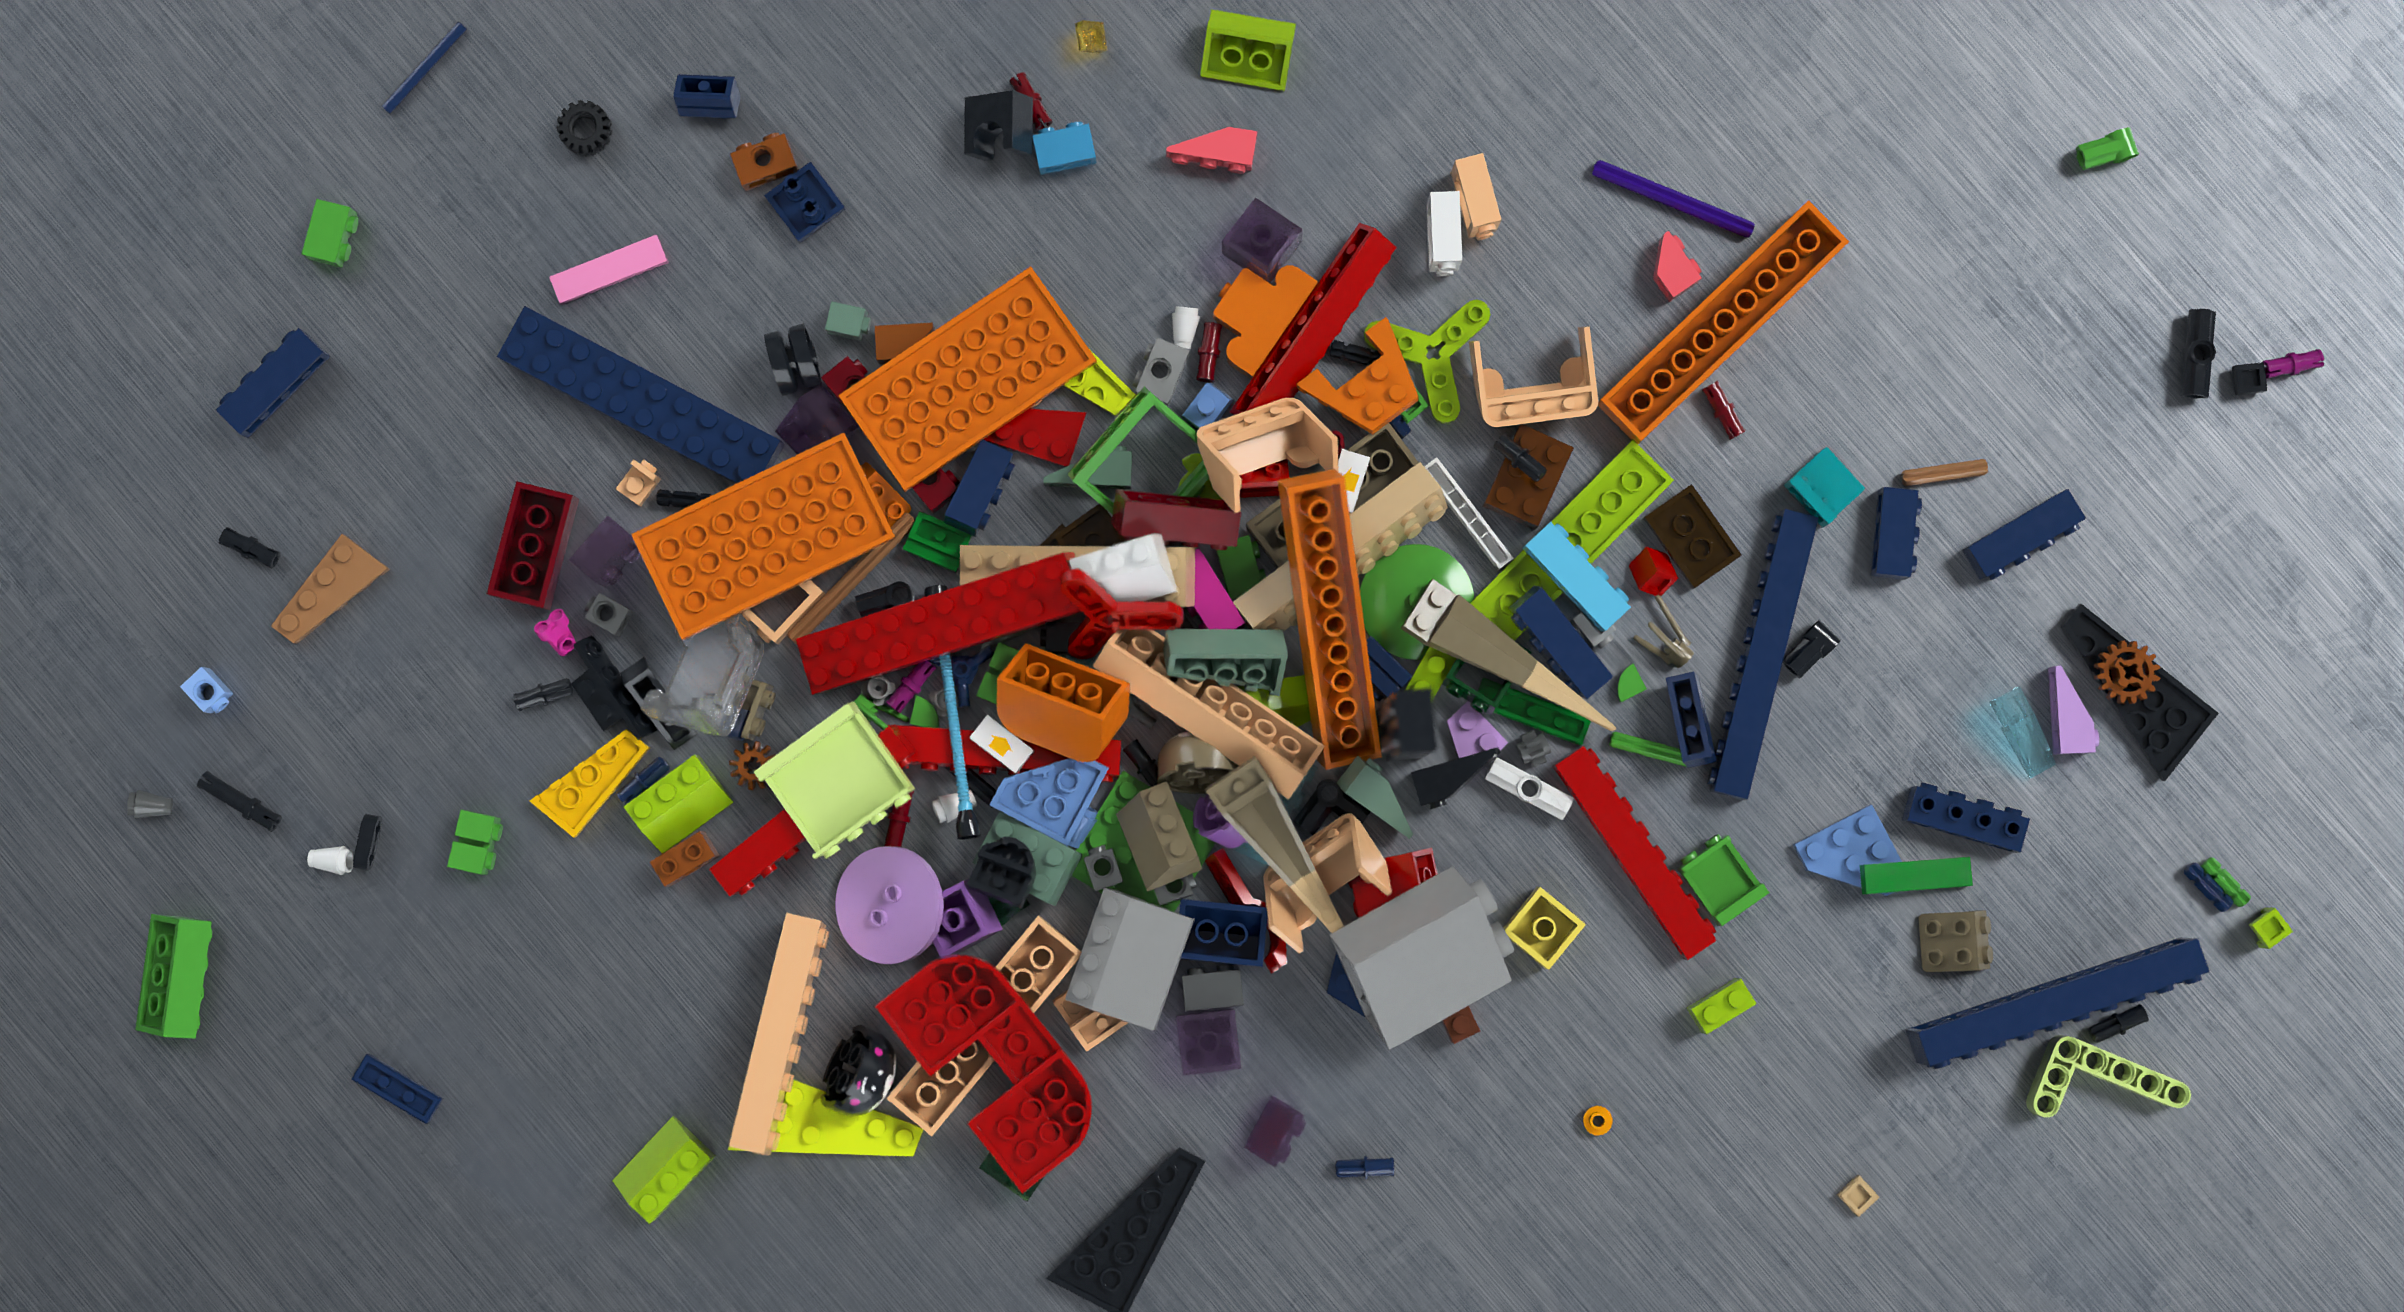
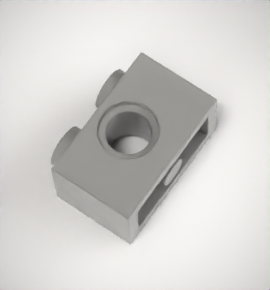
M1160 338L1156 339L1155 344L1149 343L1143 358L1147 360L1144 371L1138 370L1133 382V386L1137 387L1136 395L1145 386L1169 407L1190 355L1189 350ZM1157 365H1163L1168 369V374L1164 378L1159 379L1152 375V369Z

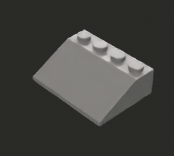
M1104 888L1065 1000L1155 1031L1194 919L1124 892Z

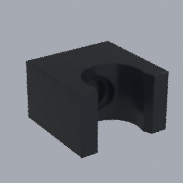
M1013 90L965 97V155L983 161L993 160L995 155L994 143L1000 132H1003L1002 145L1005 150L1023 156L1032 155V97Z

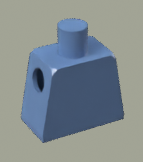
M1207 382L1181 418L1197 431L1202 426L1219 421L1234 400L1215 385Z

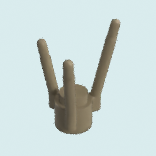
M1656 595V601L1679 640L1677 638L1670 640L1653 622H1649L1648 627L1666 645L1663 649L1666 653L1638 635H1635L1633 639L1662 658L1667 665L1673 663L1677 668H1680L1694 655V652L1689 647L1691 642L1683 634L1661 596Z

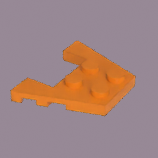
M1386 317L1365 332L1366 338L1382 356L1340 388L1335 390L1318 369L1297 383L1299 391L1309 394L1322 405L1329 406L1339 412L1342 417L1372 435L1419 400L1399 345Z

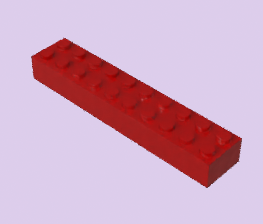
M1062 552L796 638L812 695L824 694L1082 612L1060 590L1062 574L1071 570L1069 559L1076 558L1074 552Z

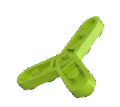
M1471 300L1430 336L1390 323L1404 360L1421 365L1431 414L1437 422L1442 424L1453 422L1460 412V403L1450 357L1484 328L1490 319V309L1481 300ZM1379 320L1368 324L1364 331V341L1373 350L1377 349L1366 338L1365 332L1377 324ZM1441 342H1444L1445 345L1438 353L1440 358L1436 360L1433 357L1429 360L1426 357L1428 354L1426 348L1430 346L1434 349Z

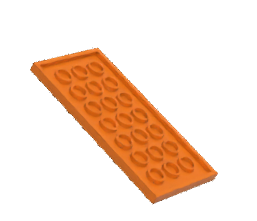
M1030 266L838 396L899 485L906 492L1096 364L1097 359Z
M845 433L839 434L631 534L682 640H686L896 539Z

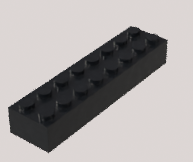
M1432 688L1394 691L1381 704V707L1376 710L1378 727H1383L1384 736L1379 740L1381 755L1386 756V762L1422 759L1438 750Z

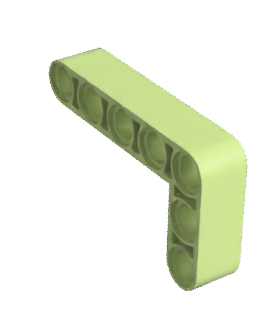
M2057 1035L2050 1039L2027 1095L2026 1105L2028 1110L2034 1115L2046 1118L2054 1116L2060 1108L2075 1068L2155 1102L2174 1108L2186 1106L2190 1101L2191 1092L2186 1084L2074 1037ZM2063 1041H2067L2070 1051L2066 1056L2062 1057L2059 1053V1045ZM2093 1052L2097 1057V1063L2092 1068H2089L2086 1064V1057ZM2118 1064H2122L2124 1067V1074L2120 1079H2116L2113 1073L2115 1066ZM2053 1068H2056L2059 1072V1079L2054 1084H2051L2048 1080V1073ZM2149 1075L2151 1086L2149 1089L2143 1090L2141 1080L2144 1076ZM2175 1086L2178 1089L2179 1095L2172 1102L2168 1097V1093ZM2045 1095L2049 1102L2048 1107L2044 1111H2040L2037 1107V1101L2041 1096Z

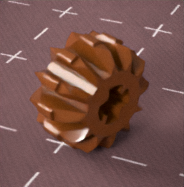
M759 741L754 742L753 750L745 742L743 743L744 754L737 749L733 751L739 757V761H729V765L738 766V769L732 771L730 775L731 777L742 775L737 785L742 787L748 781V790L753 791L755 789L756 781L760 789H765V781H759L755 773H750L752 769L748 768V763H752L754 758H758L756 762L761 763L762 766L776 756V754L767 757L771 751L769 745H766L760 752L761 743Z

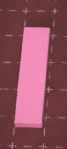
M656 234L549 278L559 303L563 305L669 262L660 239Z

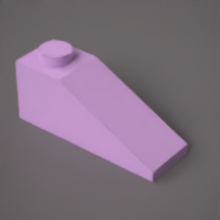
M2062 666L2048 668L2053 755L2096 752V747L2099 745V733L2097 729H2094L2092 718Z

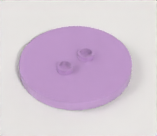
M884 846L873 848L860 854L848 865L837 887L835 910L841 933L854 951L872 962L896 964L916 958L931 945L941 926L944 901L941 885L935 872L921 856L902 847Z

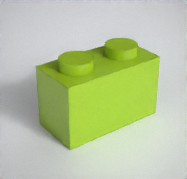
M1735 977L1686 1009L1701 1033L1707 1035L1757 1003L1743 980Z

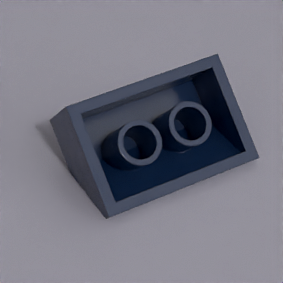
M1181 899L1179 914L1194 919L1181 955L1182 959L1263 967L1268 919L1267 908Z

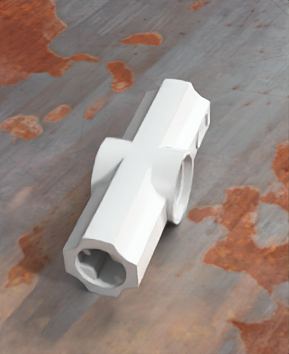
M1495 757L1484 778L1517 796L1520 800L1528 802L1560 820H1563L1574 799L1541 781L1537 776L1530 775L1498 757ZM1526 780H1530L1536 785L1537 790L1532 797H1528L1522 792L1521 787Z

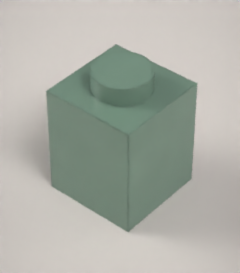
M831 301L825 330L830 335L862 341L863 334L868 335L871 318L867 317L868 312L865 308Z

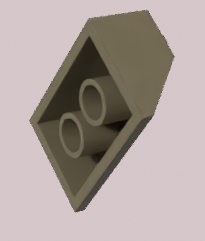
M1167 781L1139 792L1116 814L1147 892L1202 870L1198 855Z

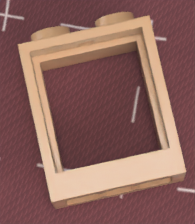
M1481 153L1455 160L1451 176L1455 190L1460 191V209L1468 238L1476 237L1477 240L1494 236L1493 232L1497 231L1502 219L1484 154Z
M811 579L800 584L799 586L809 596L775 632L751 609L737 616L746 624L752 621L759 628L756 633L766 643L769 644L773 641L779 644L825 593Z

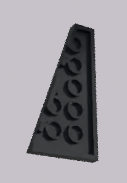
M2078 604L2061 625V629L2093 677L2100 674V670L2095 668L2094 664L2103 662L2098 656L2100 653L2105 652L2109 654L2107 646L2114 644L2118 648V642L2124 640L2127 643V647L2130 643L2083 604ZM2121 653L2116 657L2126 660L2132 654ZM2142 664L2143 673L2145 675L2144 665ZM2160 667V669L2154 671V675L2160 677V681L2151 683L2156 689L2154 692L2145 691L2147 699L2140 700L2137 697L2136 703L2133 704L2128 703L2127 697L2125 702L2121 704L2117 703V696L2108 700L2161 781H2166L2219 713ZM2123 668L2126 671L2124 677H2131V675L2128 673L2130 668ZM2109 670L2110 679L2112 681L2111 670ZM2096 680L2099 686L2103 683L2102 680ZM2128 684L2122 691L2132 692L2137 687ZM2104 689V690H2102V691H2103V693H2104L2105 696H2106L2107 693H2108V690H2107V689Z
M1179 1147L1069 1254L1046 1279L1108 1312H1128L1206 1160Z

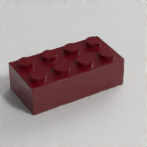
M516 481L487 590L488 595L550 611L579 498L571 494Z
M1116 489L1111 524L1121 536H1124L1123 539L1127 541L1150 534H1161L1164 545L1170 544L1171 540L1181 541V545L1187 547H1199V543L1210 544V548L1227 550L1228 546L1237 547L1241 511L1235 513L1221 499Z

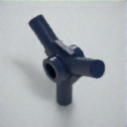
M989 645L972 657L965 655L953 656L951 658L953 684L957 686L959 707L970 706L969 685L972 684L978 672L977 667L994 655ZM939 657L928 660L937 666L941 664Z

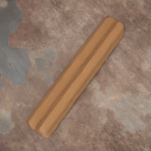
M1985 459L1909 469L1901 473V478L1904 486L1982 476L1988 473V464Z

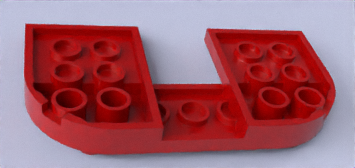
M948 955L935 959L923 966L921 970L875 1005V1008L930 1077L977 1039L1014 1085L971 1118L967 1124L1022 1193L1068 1158L1081 1145L1088 1132L1092 1114V1100L1087 1083L1076 1065L1013 985L994 965L970 955Z

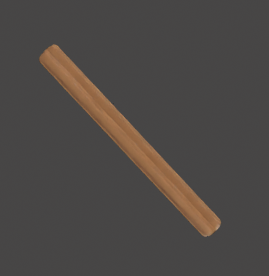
M904 513L891 527L896 539L866 552L788 632V637L797 644L796 638L809 635L911 531L915 519L909 513Z

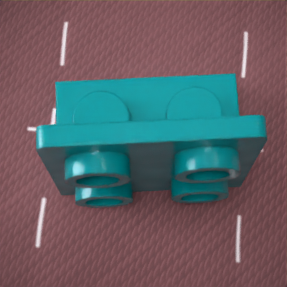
M1828 447L1821 450L1783 485L1811 516L1819 517L1818 524L1822 528L1829 525L1846 506L1865 490V487Z

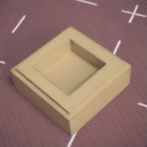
M1860 1175L1853 1178L1836 1194L1857 1217L1862 1215L1880 1198Z

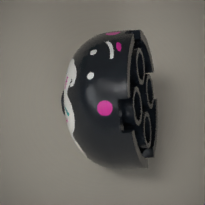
M863 1025L853 1027L852 1033L854 1034L847 1041L842 1039L829 1060L822 1080L827 1083L826 1094L823 1093L821 1096L823 1106L846 1116H860L875 1109L892 1089L896 1073V1054L892 1044L882 1034ZM843 1063L856 1068L855 1074L843 1069Z

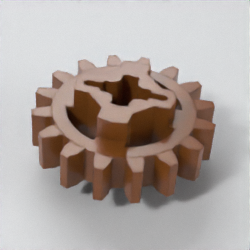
M2124 640L2118 642V648L2114 644L2107 646L2109 654L2102 652L2098 655L2103 662L2094 664V667L2100 670V674L2095 675L2094 679L2102 680L2103 683L2098 689L2108 690L2107 699L2117 696V703L2121 704L2125 702L2127 697L2128 703L2133 704L2136 703L2137 697L2140 700L2147 699L2145 691L2154 692L2156 690L2151 683L2160 681V677L2154 675V671L2160 669V665L2152 664L2156 655L2146 654L2148 646L2145 645L2137 649V641H2131L2127 647V643ZM2121 653L2132 654L2126 660L2116 657ZM2142 664L2144 665L2145 675L2143 673ZM2123 668H2130L2128 673L2131 675V677H2124L2126 671ZM2109 670H2111L2112 681L2110 679ZM2128 684L2137 687L2132 692L2122 691Z

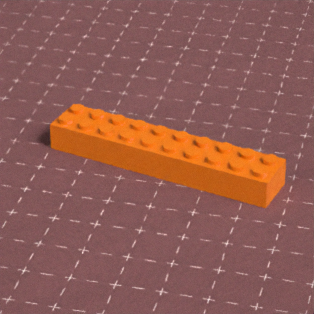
M1808 200L1598 402V407L1631 440L1639 444L1844 248L1849 241Z
M1335 469L1278 480L1313 738L1325 746L1316 760L1328 770L1351 765L1357 756L1365 761L1369 758H1382L1345 477Z

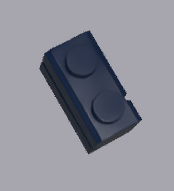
M678 74L673 98L677 105L679 116L736 118L740 103V92L734 76L719 77Z
M1370 636L1366 642L1373 695L1380 702L1382 699L1386 700L1394 691H1399L1413 676Z

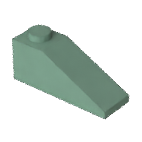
M1117 446L1088 481L1097 488L1131 489L1132 451H1127L1125 446ZM1078 462L1043 478L1044 486L1080 488L1068 476V473Z
M1357 756L1336 784L1344 793L1410 839L1413 833L1389 781L1381 773L1383 767L1371 758L1366 762Z

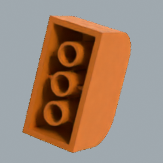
M1025 643L997 678V714L1005 728L1018 738L1076 761L1091 762L1101 755L1128 718L1130 683Z

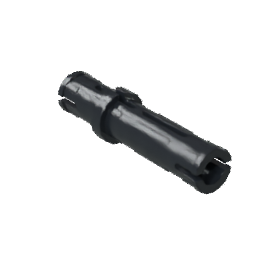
M206 771L202 777L211 784L199 779L197 783L198 788L203 789L241 812L242 817L246 820L252 819L270 832L274 831L277 826L267 819H271L277 824L280 823L281 815L261 805V801L257 798L251 799L212 775L209 771Z

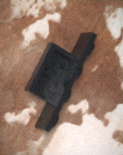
M594 636L577 641L573 646L589 669L572 682L571 685L601 729L606 731L623 718L638 740L656 732V726L626 688L619 670L610 661L602 645Z

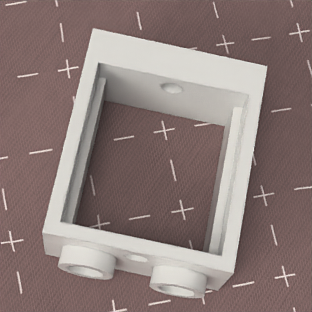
M1460 191L1430 192L1426 203L1429 272H1436L1437 276H1451L1453 271L1459 270L1462 262Z

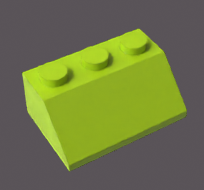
M1211 9L1200 76L1285 91L1296 24Z
M694 754L626 804L624 808L642 833L663 854L734 802L701 756Z
M672 1116L612 1181L627 1203L650 1224L668 1208L716 1155L675 1116Z

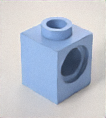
M205 667L198 669L180 686L205 713L212 714L213 712L218 713L229 704L228 699L233 695L232 691L210 668ZM208 685H212L214 695L211 699L206 700L204 689Z

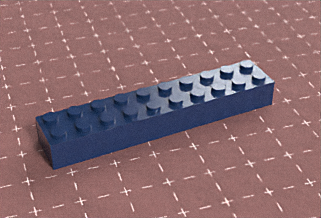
M526 306L522 309L497 355L500 360L735 484L774 466L785 446L778 438Z
M2179 937L1905 1030L1916 1062L1927 1065V1067L1939 1069L1950 1065V1059L1961 1057L1962 1060L1975 1057L1979 1055V1049H1999L2007 1045L2006 1040L2017 1039V1041L2029 1039L2035 1036L2033 1031L2045 1029V1032L2063 1027L2061 1023L2063 1021L2073 1020V1022H2079L2090 1018V1012L2101 1011V1013L2115 1010L2119 1008L2117 1004L2119 1002L2128 1001L2129 1004L2146 999V993L2156 992L2157 994H2162L2173 990V984L2184 982L2185 985L2201 981V975L2210 971L2198 938Z

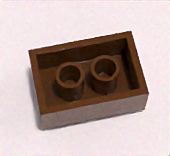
M1520 424L1512 440L1521 448H1527L1529 454L1541 463L1547 472L1540 481L1535 482L1518 467L1513 468L1511 466L1512 462L1504 457L1482 507L1536 530L1574 447Z

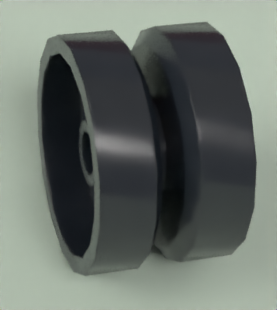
M804 323L789 328L788 338L790 346L787 345L784 335L779 330L764 334L771 368L782 396L797 392L798 380L796 373L799 374L802 384L807 389L822 385L816 350Z

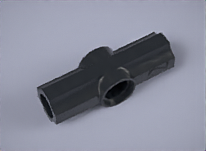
M2190 309L2188 313L2186 346L2181 354L2184 363L2181 396L2186 398L2206 399L2209 397L2211 364L2216 355V348L2213 344L2216 311L2211 309ZM2195 347L2202 350L2204 354L2202 361L2194 356Z

